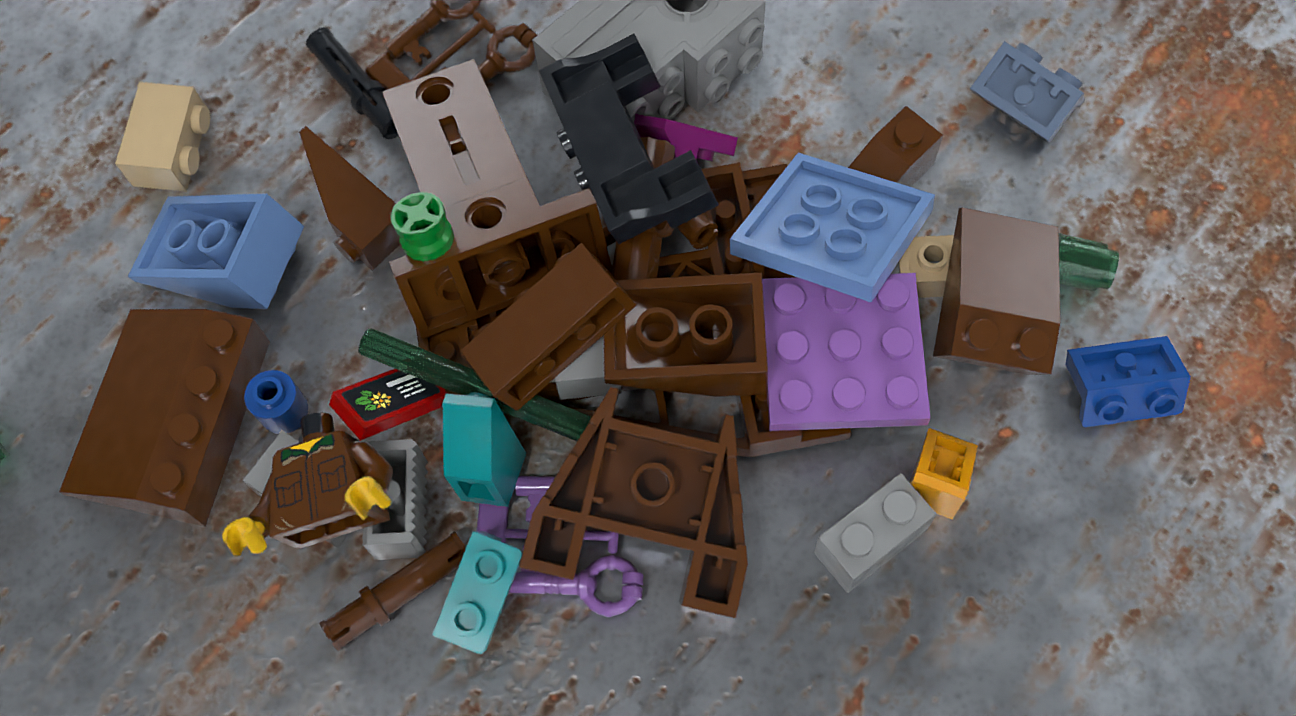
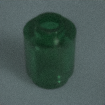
M1059 233L1060 284L1093 292L1097 288L1108 290L1116 275L1119 252L1108 249L1107 243Z

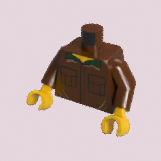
M317 412L305 415L300 420L303 442L277 450L272 459V473H270L258 505L247 518L243 517L231 522L224 529L222 538L232 554L237 557L241 555L245 547H248L253 554L264 552L267 548V542L264 538H267L269 534L270 538L301 549L388 521L390 518L387 507L391 505V499L387 496V492L393 475L392 466L370 443L360 441L344 431H334L333 416L331 414Z

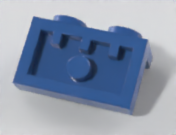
M1168 336L1067 350L1065 365L1082 398L1079 419L1083 427L1166 417L1183 412L1191 376Z

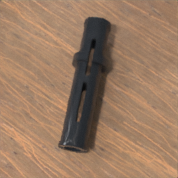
M322 27L313 31L306 40V47L311 53H314L331 76L350 96V102L355 111L360 115H366L379 130L383 138L393 139L399 136L382 91L386 90L384 86L378 81L371 80L328 28ZM336 61H340L350 74H346ZM363 91H366V93L376 103V106H373V104L363 94Z

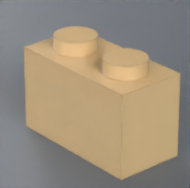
M139 82L115 163L133 187L187 192L191 175L196 174L199 167L198 149L202 134H206L210 126L209 109L204 105L195 88L192 86Z

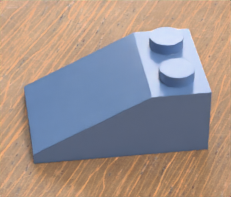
M268 194L168 196L128 277L138 283L231 308L267 309L271 299L276 294L277 286L289 259L295 252L296 244L304 225Z

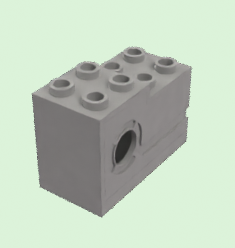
M579 0L533 39L538 71L559 59L576 58L598 52L634 33L661 87L626 105L633 122L636 114L670 120L679 113L684 105V101L699 112L710 101L714 103L720 100L728 91L731 82L742 73H750L761 61L763 56L762 45L765 29L766 1ZM539 73L542 92L550 98V95Z

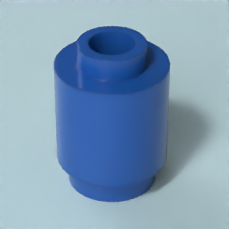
M267 370L261 372L251 379L245 389L244 400L248 410L265 429L272 433L279 434L281 430L285 433H290L301 427V418L308 414L306 397L294 381L282 371Z

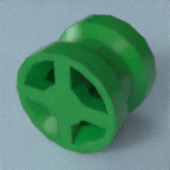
M419 192L410 194L395 204L391 212V223L397 235L400 236V244L408 257L423 262L435 260L443 256L451 248L454 241V232L446 218V210L439 197L432 193Z

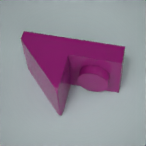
M636 114L634 124L640 137H651L657 140L668 141L675 147L674 158L690 150L695 158L713 162L715 153L734 156L738 137L664 118Z

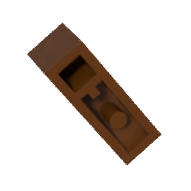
M905 106L873 136L848 168L911 187L934 165L943 134L909 107Z
M305 126L299 131L328 221L338 237L333 243L350 262L355 263L360 259L373 271L401 245L400 236L397 235L391 223V212L396 203Z

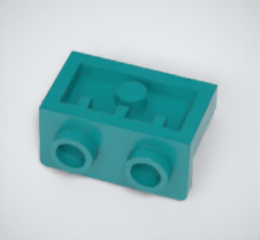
M473 531L432 636L478 654L484 653L488 648L516 576L523 551L502 542L500 537L484 531Z

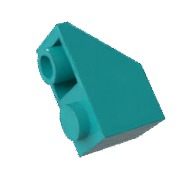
M470 393L467 396L446 394L443 400L444 477L461 501L508 507L527 454L494 398L481 393Z

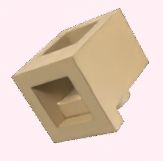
M954 235L915 237L899 260L900 273L916 274L918 298L943 297Z

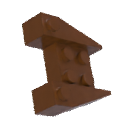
M610 387L586 429L533 511L519 568L574 580L587 526L690 550L679 598L681 606L736 619L748 559L744 538L734 416L725 414L721 417L715 442L614 419L619 389Z

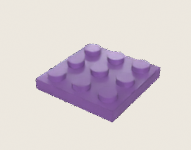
M915 273L890 274L872 302L798 277L762 279L768 366L767 402L769 431L928 425L931 418Z

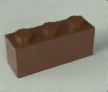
M581 243L572 252L561 256L555 262L553 268L536 284L519 293L509 308L492 323L481 327L475 333L473 340L460 351L492 395L518 411L634 309L637 304L605 266Z

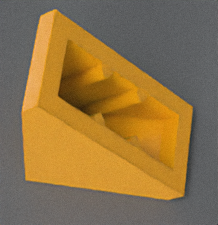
M928 428L910 479V484L937 514L953 519L968 494L978 445Z

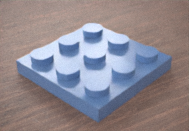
M797 153L730 238V254L872 302L933 211L935 194Z

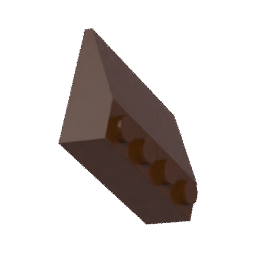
M130 309L59 492L66 496L205 527L247 409L244 400L245 389L251 379L259 374L270 340L254 319L209 309Z

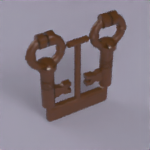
M431 0L430 8L421 14L420 18L418 17L416 21H413L411 25H408L384 45L387 52H384L368 65L365 73L372 80L380 82L386 90L430 75L485 29L490 34H493L487 44L486 60L478 66L486 84L497 74L502 75L505 72L515 73L529 68L536 58L533 39L538 34L526 23L509 25L496 30L478 11L475 12L481 0H470L469 3H465L459 9H451L444 0ZM472 16L478 22L412 79H409L390 61L391 56L397 60L405 53L411 56L413 62L421 67L424 64L422 58L425 57L429 60L432 57L431 52L425 46L421 47L418 42L426 33H429L439 23H446L449 20H461ZM513 36L527 49V52L519 60L507 61L505 56L498 52V46L506 38Z

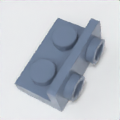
M1004 41L973 83L970 90L1050 143L1076 107L1080 108L1085 101L1084 92L1079 90L1082 82L1061 68H1058L1054 74L1039 64L1043 57L1029 46L1019 43L1014 48Z

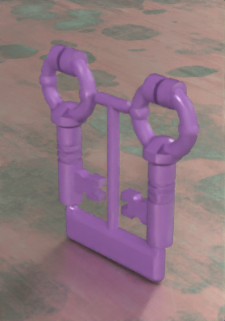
M518 477L514 489L516 496H528V501L531 504L526 509L525 520L527 523H530L533 511L555 477ZM479 503L477 531H484L500 537L504 543H506V538L526 539L528 529H507L509 506ZM586 531L584 540L608 541V552L615 554L618 551L619 533ZM609 555L593 561L585 570H581L579 574H576L574 580L521 568V572L516 573L509 593H562V595H578L590 610L597 614L611 617L628 611L636 601L642 600L643 588L641 586H643L644 574L639 573L628 560L615 555ZM605 569H617L623 572L622 585L624 586L621 591L622 599L614 603L612 601L603 602L595 595L597 589L596 575Z

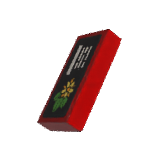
M416 360L333 391L329 406L361 441L442 408L444 397L448 393L421 363Z

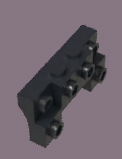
M634 33L598 52L576 58L559 59L539 70L564 127L556 132L559 141L570 159L577 157L581 168L574 171L576 180L581 190L590 188L607 228L618 244L664 221H667L671 229L719 205L691 150L657 168L654 167L626 105L660 88L661 85Z

